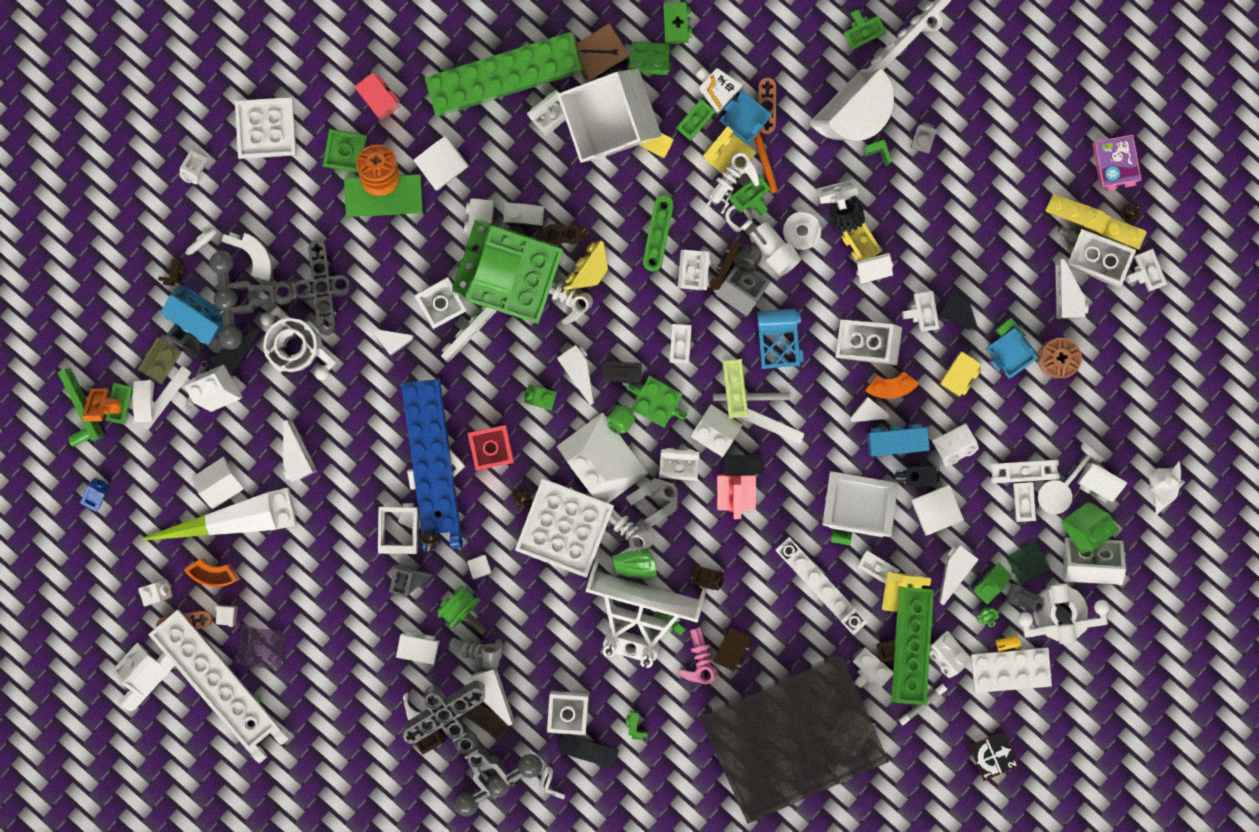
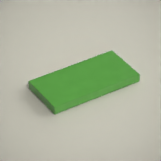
M421 175L400 176L397 188L383 196H375L366 192L359 178L344 179L346 217L423 213Z

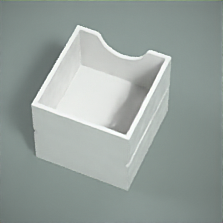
M639 69L615 72L557 94L581 163L604 158L662 137Z

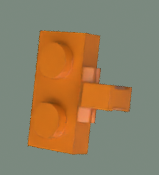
M109 388L91 389L82 414L83 421H102L104 414L109 412L111 414L120 413L122 408L120 400L109 398L111 394Z

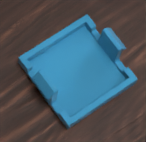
M742 90L736 101L730 99L725 105L724 110L727 113L719 121L732 129L735 135L749 145L773 114Z
M1017 326L986 348L994 356L991 364L997 372L1003 368L1009 379L1040 357Z

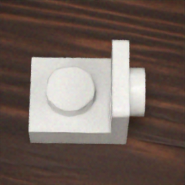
M190 150L180 167V177L185 182L197 184L199 175L207 164L208 158Z

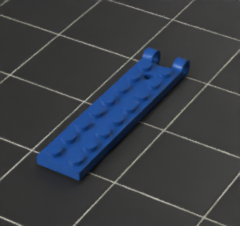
M440 379L401 383L422 535L424 531L429 530L436 532V534L450 532L449 541L451 548H462L463 538ZM440 511L442 513V516L437 517L435 515V512ZM422 544L423 551L426 552L425 545Z

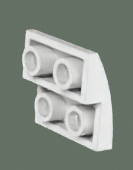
M447 136L441 138L414 159V162L436 191L469 167Z
M950 485L911 500L925 536L964 520Z

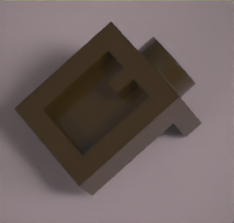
M696 565L691 584L719 591L724 581V572Z
M896 639L876 644L881 663L894 660Z

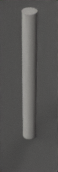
M726 393L713 394V401H727ZM746 393V400H790V393Z

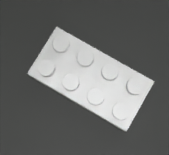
M1048 647L971 654L975 693L1052 686Z

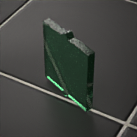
M1035 540L1005 557L1012 568L1011 572L1015 573L1021 585L1050 569L1049 564L1044 558L1045 554L1040 551Z

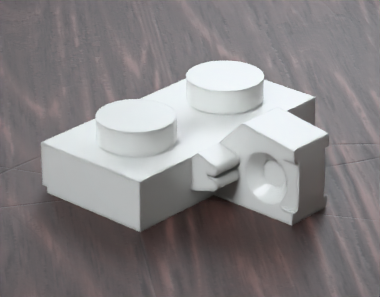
M854 179L817 188L821 204L837 202L839 210L847 209L845 200L859 195Z
M1153 249L1134 256L1138 266L1134 268L1135 273L1126 276L1128 283L1139 280L1140 284L1145 283L1148 292L1167 285Z
M934 292L913 294L915 305H911V310L901 312L902 319L913 318V322H918L920 332L940 329Z
M866 647L853 660L860 668L858 671L860 676L854 682L859 688L867 681L870 684L875 681L882 687L893 675V671L883 662L881 663Z

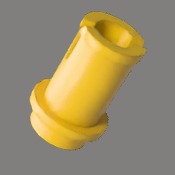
M1014 634L1011 637L996 640L998 652L1011 648L1018 649L1017 647L1021 646L1019 636H1014Z

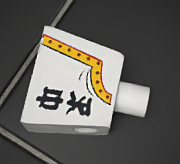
M702 67L695 75L703 82L698 88L699 92L712 109L716 111V114L743 87L741 83L719 69L710 74Z

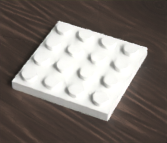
M542 478L515 551L587 578L614 505Z

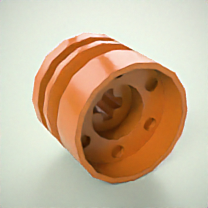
M371 145L359 153L356 159V167L360 183L366 192L375 196H383L397 188L400 181V173L396 156L390 148L383 145Z

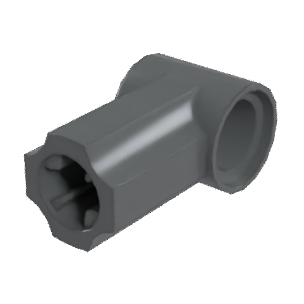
M1012 583L1005 598V601L1018 607L1022 606L1035 613H1039L1045 604L1044 598Z

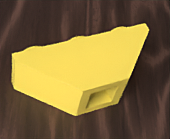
M598 241L589 244L584 258L582 257L575 265L577 267L575 271L571 272L565 279L566 284L563 287L565 290L592 287L599 284L608 271L604 242Z

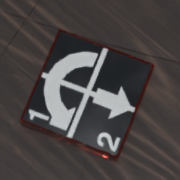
M1004 731L968 745L983 781L1019 767Z

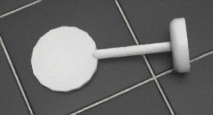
M1084 442L1081 445V449L1087 456L1065 482L1051 480L1041 486L1038 492V502L1041 508L1050 514H1059L1066 511L1072 503V493L1068 485L1091 458L1098 463H1102L1105 458Z

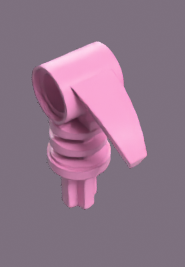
M701 628L692 629L690 633L694 648L691 649V652H696L694 659H698V663H696L697 670L695 672L679 670V675L692 682L702 684L714 682L718 677V671L710 664L713 661L709 659L711 653H707L710 645H705ZM705 670L711 673L709 680L704 677Z

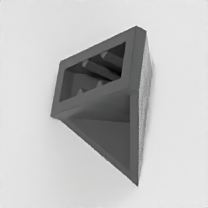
M175 324L166 334V339L203 358L201 342L191 333L183 331L179 325Z
M396 564L389 592L407 598L410 593L434 575Z

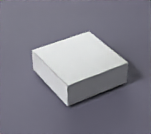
M486 555L467 561L473 579L492 573Z

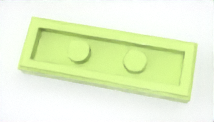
M742 359L722 361L729 418L748 416Z

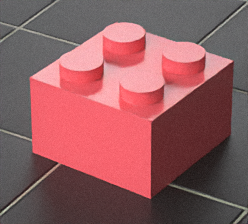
M371 73L358 83L355 88L377 117L383 121L400 108L397 104L400 100L392 90L387 91L385 89L388 85L380 75L375 76L374 73Z
M507 425L468 433L476 471L515 462Z

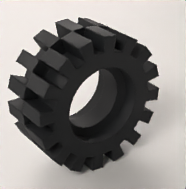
M849 199L846 200L847 209L839 210L837 203L830 207L829 217L833 229H836L838 232L840 230L841 232H845V230L852 232L851 229L857 230V226L862 227V224L865 223L863 205L859 201L856 202L852 199L849 202Z

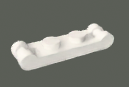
M1059 460L989 464L990 470H992L991 483L1060 479V475L1057 473ZM1045 466H1049L1050 474H1045ZM999 469H1005V477H1000Z

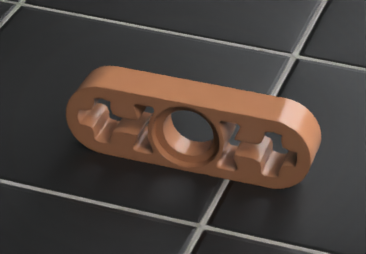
M764 78L759 83L758 103L762 105L764 101H770L773 108L769 112L773 114V118H769V124H772V127H769V130H765V127H762L760 132L771 134L776 126V83L771 78ZM766 82H769V85L773 86V88L769 90V96L773 95V98H761V95L765 96L766 90L762 88V86H764Z
M208 611L184 614L192 625H194L192 615L195 616L194 619L201 618V614H204V617H208L205 625H203V622L195 623L196 630L209 627L213 621V617ZM170 616L159 619L156 628Z

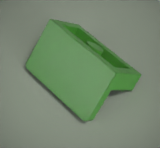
M885 140L866 145L863 149L865 156L880 152L885 166L892 162Z

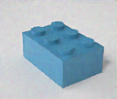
M922 424L909 425V429H903V426L890 427V431H884V428H873L870 433H867L869 456L930 451L927 427H922Z

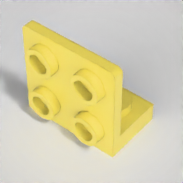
M727 126L703 155V159L722 174L728 171L726 167L730 168L734 155L744 153L750 161L756 154V151L737 137L733 130ZM738 157L735 160V165L740 168L744 167L746 160L743 157Z
M887 572L882 610L897 612L899 586L922 589V585L930 586L931 578L913 574Z

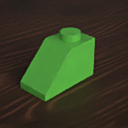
M998 562L971 590L984 603L988 604L1001 592L1012 575Z

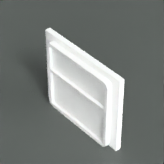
M830 471L822 525L829 526L832 529L879 537H891L898 483Z

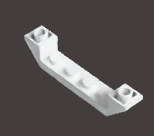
M790 537L776 549L777 553L853 635L868 623Z

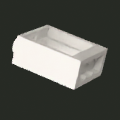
M384 503V506L379 507L378 553H418L419 509L414 507V503H403V507H395V503ZM385 512H413L412 545H385Z

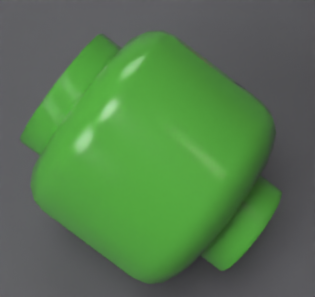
M619 405L614 407L607 416L608 428L616 434L626 433L635 422L633 410L626 405L624 407Z

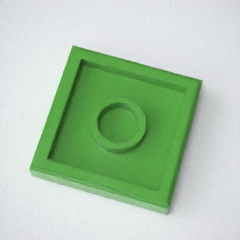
M329 129L323 167L358 173L356 159L359 153L366 148L368 136Z

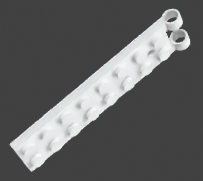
M179 609L148 634L258 763L265 760L267 754L257 743L269 733L281 745L289 739L287 733L278 726ZM249 720L254 721L255 725L253 727L248 726L247 722Z

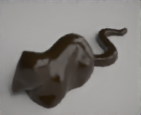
M550 224L540 232L538 239L546 240L557 247L562 243L573 245L579 243L580 239L586 238L588 228L587 226L569 225L562 227L559 224ZM511 226L509 228L513 231H517L518 233L527 235L526 232L519 226Z

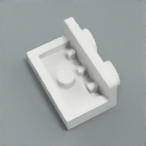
M557 90L549 93L538 105L533 106L527 113L545 137L566 120Z
M681 250L678 288L707 290L709 284L708 269L711 264L710 252Z
M966 423L932 441L945 467L957 463L965 456L973 455L979 449L977 441Z
M674 448L661 449L659 478L697 481L699 452L691 449L685 451Z
M949 631L944 632L930 645V658L936 662L942 673L948 678L959 674L972 661Z

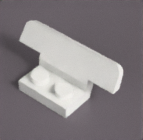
M136 643L112 670L113 674L125 687L130 689L118 702L122 707L129 711L135 710L175 666L164 652L156 660L148 654L142 645Z

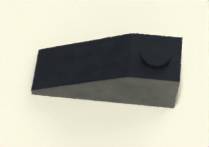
M255 329L243 336L241 344L235 349L224 348L219 353H215L210 360L212 363L210 368L214 369L224 364L233 379L262 331Z
M564 734L558 752L613 768L619 750L576 734Z

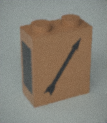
M610 23L577 43L585 70L581 72V75L585 80L589 79L590 82L630 59L629 54Z

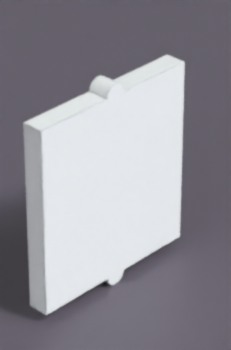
M890 253L857 261L858 270L856 272L859 275L860 284L893 276V262L891 261Z

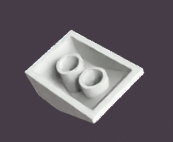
M1081 229L1067 265L1100 281L1121 288L1136 250Z
M1065 259L1055 261L1056 319L1085 317V313H1088V302H1085V297Z
M840 320L836 358L897 365L902 327L894 324Z
M286 420L283 422V466L285 468L283 473L287 480L290 479L291 482H296L317 472V469L293 421Z
M497 668L474 673L470 683L473 681L482 682L485 685L484 702L508 726L512 725L514 717Z

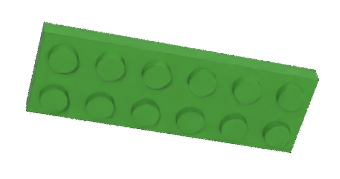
M899 586L891 700L893 703L926 705L934 590Z

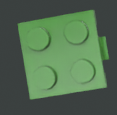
M632 41L627 68L629 70L639 69L640 73L667 75L671 68V62H669L670 44Z

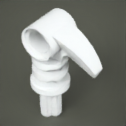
M737 153L733 156L732 165L730 168L726 167L728 171L722 173V179L717 178L716 181L719 184L709 198L718 204L728 190L732 191L734 189L731 185L737 183L735 179L737 177L740 178L744 173L748 174L755 186L759 185L756 169L746 154ZM743 157L746 160V165L741 168L735 165L736 158Z
M552 282L549 291L553 295L552 299L556 301L560 298V302L566 301V305L572 308V312L562 321L564 325L577 320L592 306L593 299L588 293H580L578 295L576 290H565L563 288L564 283L560 282L557 285ZM579 299H583L586 302V307L580 306Z
M612 510L609 521L615 526L614 531H621V536L626 535L625 539L629 541L630 548L621 553L635 552L638 549L652 546L653 537L649 532H638L639 528L637 526L633 527V522L628 523L629 518L627 516L622 518L615 510Z

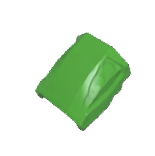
M647 548L612 556L616 575L632 578L657 577L652 553H649Z

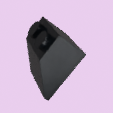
M958 291L949 293L938 315L970 331H976L978 326L970 302L965 299L966 295Z

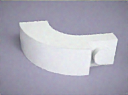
M231 232L229 236L223 235L222 242L242 248L248 252L253 262L251 276L272 282V258L267 248L258 239L244 233L242 240H240V235Z

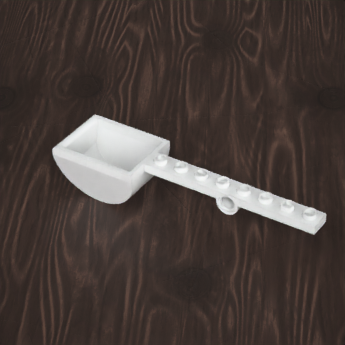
M951 0L929 2L923 8L924 12L921 15L915 16L910 21L911 25L898 33V38L894 43L890 42L884 48L885 52L881 56H876L871 61L872 65L868 69H861L810 121V125L821 135L835 140L859 141L877 134L888 122L894 104L893 87L883 70L921 31L932 32L941 28L942 17L939 13ZM929 17L932 19L931 27L927 23Z

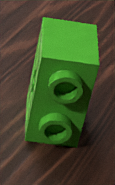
M686 2L663 3L665 44L688 43V38H692V26H688L687 19H691V7H687ZM676 19H679L681 23L683 22V24H680V28H676V24H672L676 22Z

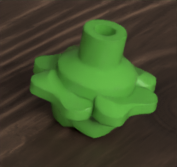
M993 607L983 608L980 614H978L977 622L983 625L988 624L989 627L995 626V620L999 618V610H995Z

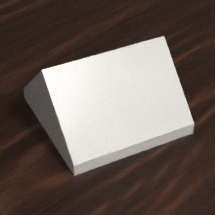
M448 277L414 295L433 329L467 311L460 296L452 292L453 284Z
M224 457L192 477L198 494L212 510L245 489Z

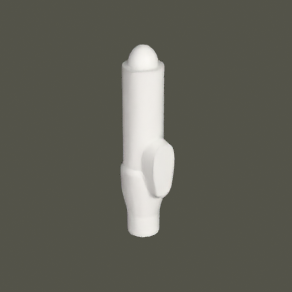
M213 228L211 231L204 232L196 238L197 241L187 248L186 255H192L208 243L217 234L216 230Z

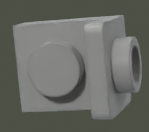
M928 123L919 124L911 148L929 154L937 130L933 129L934 126Z

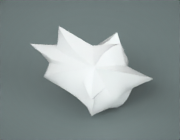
M1180 462L1173 468H1158L1148 475L1150 482L1149 491L1155 495L1156 500L1155 516L1176 499L1180 487L1185 483V481L1181 480Z

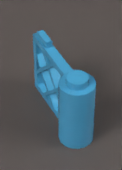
M796 308L757 312L762 369L800 366V362H804L803 350H799L797 324L801 323L800 312H796ZM786 332L794 333V340L790 345L781 339ZM763 334H772L777 339L769 347L764 343ZM778 341L787 347L781 355H778L772 349ZM790 349L795 353L796 362H787L782 357ZM769 351L778 357L773 364H765V356Z

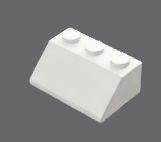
M1066 537L1063 566L1064 580L1067 582L1122 585L1126 572L1123 541L1106 540L1095 549L1081 554L1072 539Z

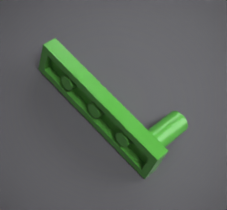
M67 368L59 371L58 374L85 429L68 437L70 444L75 447L88 439H91V441L101 439L105 435L98 421H83L82 414L87 399L72 369Z

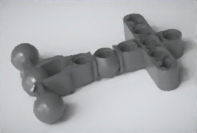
M315 240L308 246L312 279L300 280L296 283L294 281L292 283L280 281L274 286L273 284H270V286L251 285L248 281L230 283L229 271H231L234 265L232 255L221 250L212 254L209 265L213 272L217 273L218 285L214 287L217 290L214 296V304L220 310L217 315L222 316L223 328L218 334V340L222 347L235 349L242 342L243 335L240 329L235 327L234 315L252 313L255 308L269 305L272 302L273 304L286 305L293 300L297 301V299L302 301L314 300L317 325L320 333L325 336L334 333L336 324L332 297L348 294L350 284L345 276H329L327 252L323 242ZM316 247H319L320 249V259H317L316 257ZM321 265L325 267V270L322 273H316L315 268ZM338 282L346 283V287L342 290L337 289L336 285ZM320 284H325L327 289L324 292H319L317 287ZM305 286L308 288L306 294H299L298 289ZM281 289L289 291L285 297H281L278 294ZM248 290L247 298L249 304L237 306L238 296L235 291ZM267 291L270 294L267 299H261L259 297L260 293ZM322 303L330 305L326 311L320 310L319 306ZM324 317L328 319L329 329L324 328Z
M473 681L448 697L438 686H429L425 691L424 704L427 710L407 721L403 730L404 741L414 744L442 727L447 736L452 738L456 750L463 753L465 759L468 758V763L473 770V780L480 790L473 794L461 793L455 799L454 807L456 812L465 817L473 815L478 809V804L487 798L493 800V797L500 798L505 796L510 786L515 787L517 780L522 777H537L542 770L540 758L534 754H527L520 759L517 768L507 773V769L499 757L491 756L480 745L476 734L468 730L467 725H464L461 715L478 706L485 699V685L480 681ZM434 695L437 699H430L429 696ZM461 700V701H464L465 703H464V704H457L456 701ZM445 710V711H448L449 713H447V714H442V713H440V711ZM430 720L432 723L426 724L424 721ZM457 725L459 728L453 729L451 726ZM469 740L470 743H463L462 741ZM478 754L481 757L474 758L473 755ZM488 768H494L497 773L492 774L486 782L480 772Z

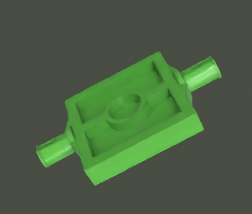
M651 376L648 377L646 383L641 388L632 383L629 384L627 390L636 394V401L631 408L634 412L664 428L673 416L684 421L687 413L678 409V403L683 395L681 392Z

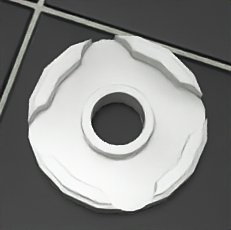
M800 211L787 218L783 227V235L787 243L791 242L795 249L806 250L818 242L821 237V226L814 215ZM805 226L808 230L807 235L799 236L797 234V227Z

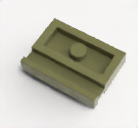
M157 337L138 370L158 383L163 384L182 351Z

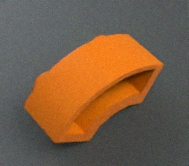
M905 372L892 379H883L875 376L864 392L876 398L893 399L910 393L919 383Z
M205 558L199 559L184 569L193 580L211 587L226 586L240 580V577L230 563L224 566H215L210 564Z

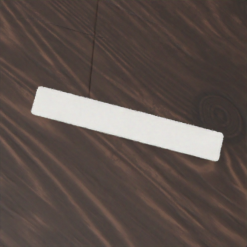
M182 366L156 400L154 421L140 422V425L147 430L150 429L191 374L188 369Z
M748 409V416L740 417L799 444L804 437V433Z

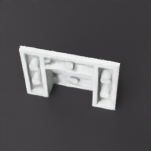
M602 412L560 443L557 448L591 495L596 499L609 503L648 473L622 437L608 428L607 417Z

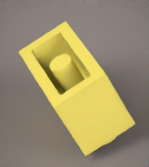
M961 351L939 384L957 396L965 395L971 386L968 384L972 378L976 379L979 375L981 364Z

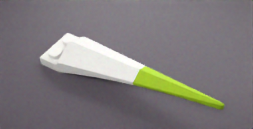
M285 488L264 493L146 536L143 540L277 530L295 526L297 521L290 489Z

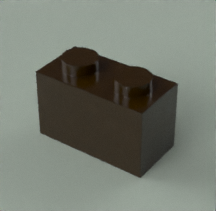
M729 626L713 662L733 672L736 668L740 669L744 661L741 657L744 651L748 652L752 641H750L751 636Z

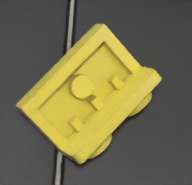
M865 223L862 224V227L857 226V230L851 229L852 232L845 230L843 232L844 235L841 236L847 246L850 244L854 251L851 253L856 261L874 257L882 252Z

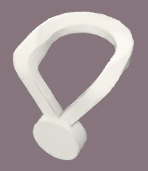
M734 205L729 207L725 215L729 226L735 232H740L742 229L746 230L753 222V215L745 209L743 212L748 217V220L741 227H738L731 222L729 217L730 212L736 209Z
M546 767L540 780V788L553 796L564 799L565 794L548 788L552 779L553 769ZM549 773L547 782H546L545 787H544L543 785H544L546 776H547V774Z

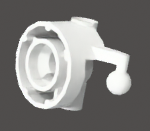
M278 305L270 313L266 312L261 315L260 323L262 326L270 327L265 334L263 343L265 356L280 373L282 371H301L311 365L316 356H319L326 362V365L318 366L315 369V377L322 381L329 377V370L336 362L322 349L320 331L310 320L306 322L305 320L290 318ZM277 315L281 320L275 323V316ZM296 335H298L303 340L301 350L290 357L283 351V348L287 347L290 339L296 338Z
M1066 583L1052 585L1039 594V596L1044 598L1045 604L1039 613L1033 612L1038 628L1030 629V625L1033 622V617L1030 613L1023 612L1018 616V623L1023 627L1025 638L1045 634L1047 637L1059 641L1060 644L1076 642V638L1081 636L1088 627L1107 625L1106 614L1110 606L1105 600L1097 601L1094 609L1100 615V618L1087 619L1088 607L1085 599L1077 590L1070 588ZM1067 602L1071 610L1069 621L1064 624H1058L1059 621L1055 616L1057 609L1055 604Z

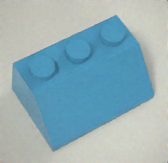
M185 285L170 294L160 312L164 315L165 319L176 323L183 331L191 333L199 342L207 345L216 339L223 328L222 316L217 315L220 310Z

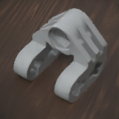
M655 478L626 497L630 505H633L652 493V497L658 506H661L660 510L642 521L646 529L659 523L677 510L678 490L674 484Z

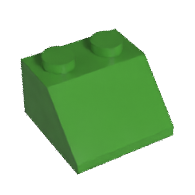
M1089 502L1061 521L1081 554L1095 549L1119 531L1110 514Z

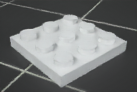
M292 97L235 101L238 159L297 156Z

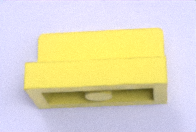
M661 133L662 137L642 143L639 146L665 158L673 143V139Z

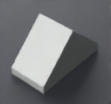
M374 330V334L390 355H393L414 340L413 335Z
M867 397L850 417V422L889 419L890 417L887 412Z

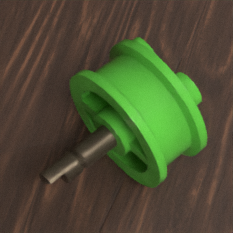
M460 585L455 590L451 599L448 597L442 602L440 609L437 611V616L439 618L443 617L450 624L449 628L451 630L465 619L483 635L487 630L470 614L481 599L479 597L475 598L468 591V586L463 587Z

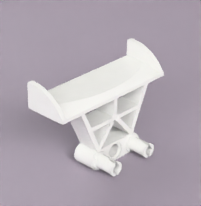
M596 558L586 592L605 597L611 629L606 633L603 642V654L606 657L610 654L609 658L613 657L616 653L641 660V665L645 667V664H647L646 668H649L659 653L660 645L658 640L679 617L698 622L707 588L703 587L700 600L596 572L599 558ZM613 599L639 606L638 613L615 607ZM643 608H647L671 616L666 621L642 614ZM617 619L624 620V622L618 625ZM638 624L643 636L625 631ZM650 628L657 629L658 631L653 635ZM632 643L636 647L631 648L627 644Z

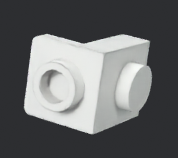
M167 579L138 588L144 606L172 598Z

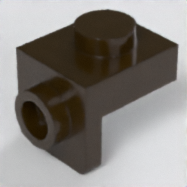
M172 259L170 278L159 276L158 280L163 281V285L174 286L175 283H180L181 275L184 276L185 273L183 260Z

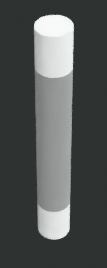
M941 684L927 696L926 705L914 706L898 719L899 722L905 725L943 694L947 688Z

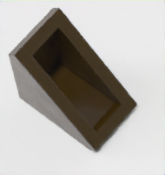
M440 728L415 743V745L423 755L443 744L447 737Z

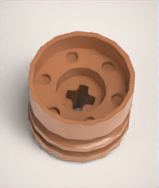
M1067 338L1051 339L1045 342L1038 352L1040 356L1037 359L1039 368L1046 376L1051 378H1067L1073 375L1079 369L1082 362V353L1079 346ZM1059 353L1065 356V359L1062 360V363L1061 361H1057L1056 357L1059 356Z

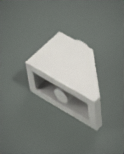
M505 203L504 223L543 226V206Z

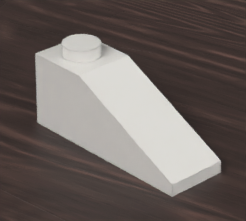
M575 345L557 359L588 403L592 405L594 403L588 362L585 358L588 355L582 346L578 348Z
M957 545V547L953 546L947 553L949 557L946 560L939 602L942 605L947 602L979 560L960 545Z

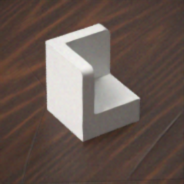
M215 606V610H217L216 624L229 625V627L235 626L238 606Z

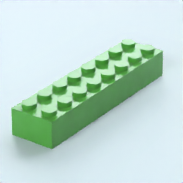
M569 32L425 77L435 115L443 116L578 74L585 70L575 35Z

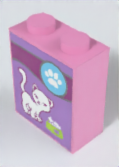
M1133 135L1092 143L1100 189L1106 188V191L1118 189L1117 185L1125 184V188L1137 185L1136 182L1141 181Z

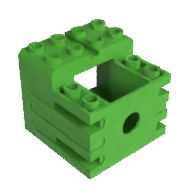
M476 218L465 248L464 257L460 262L452 286V292L466 301L539 324L563 249L549 242ZM480 226L484 227L483 233L478 232ZM473 245H478L477 251L472 250ZM467 263L472 264V268L469 270L466 269ZM462 281L466 282L464 288L460 287V282Z

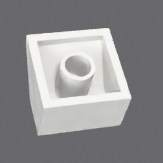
M224 364L192 378L184 386L193 403L210 412L242 398Z
M710 404L690 437L723 457L743 425L735 419L729 418L727 414Z
M1087 463L1076 482L1080 485L1079 489L1088 494L1092 491L1097 494L1096 498L1104 503L1107 501L1113 502L1127 484L1124 480L1094 463Z
M551 691L547 732L586 735L589 694Z

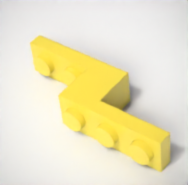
M1056 194L1052 195L1046 209L1047 213L1077 223L1089 232L1138 250L1147 233L1143 229L1110 218L1103 211Z

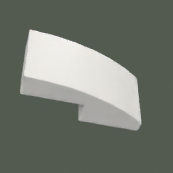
M151 380L133 382L135 422L154 421L156 403L152 401L154 382Z

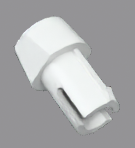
M764 222L756 228L758 230L757 233L753 231L750 234L751 242L755 243L767 258L765 263L778 276L785 275L801 261L792 243L785 244L769 222Z

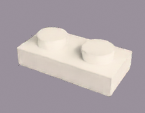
M672 324L670 363L689 364L692 325Z
M1033 482L1013 483L1016 522L1036 521Z
M867 550L856 566L885 584L887 572L898 573L900 571Z

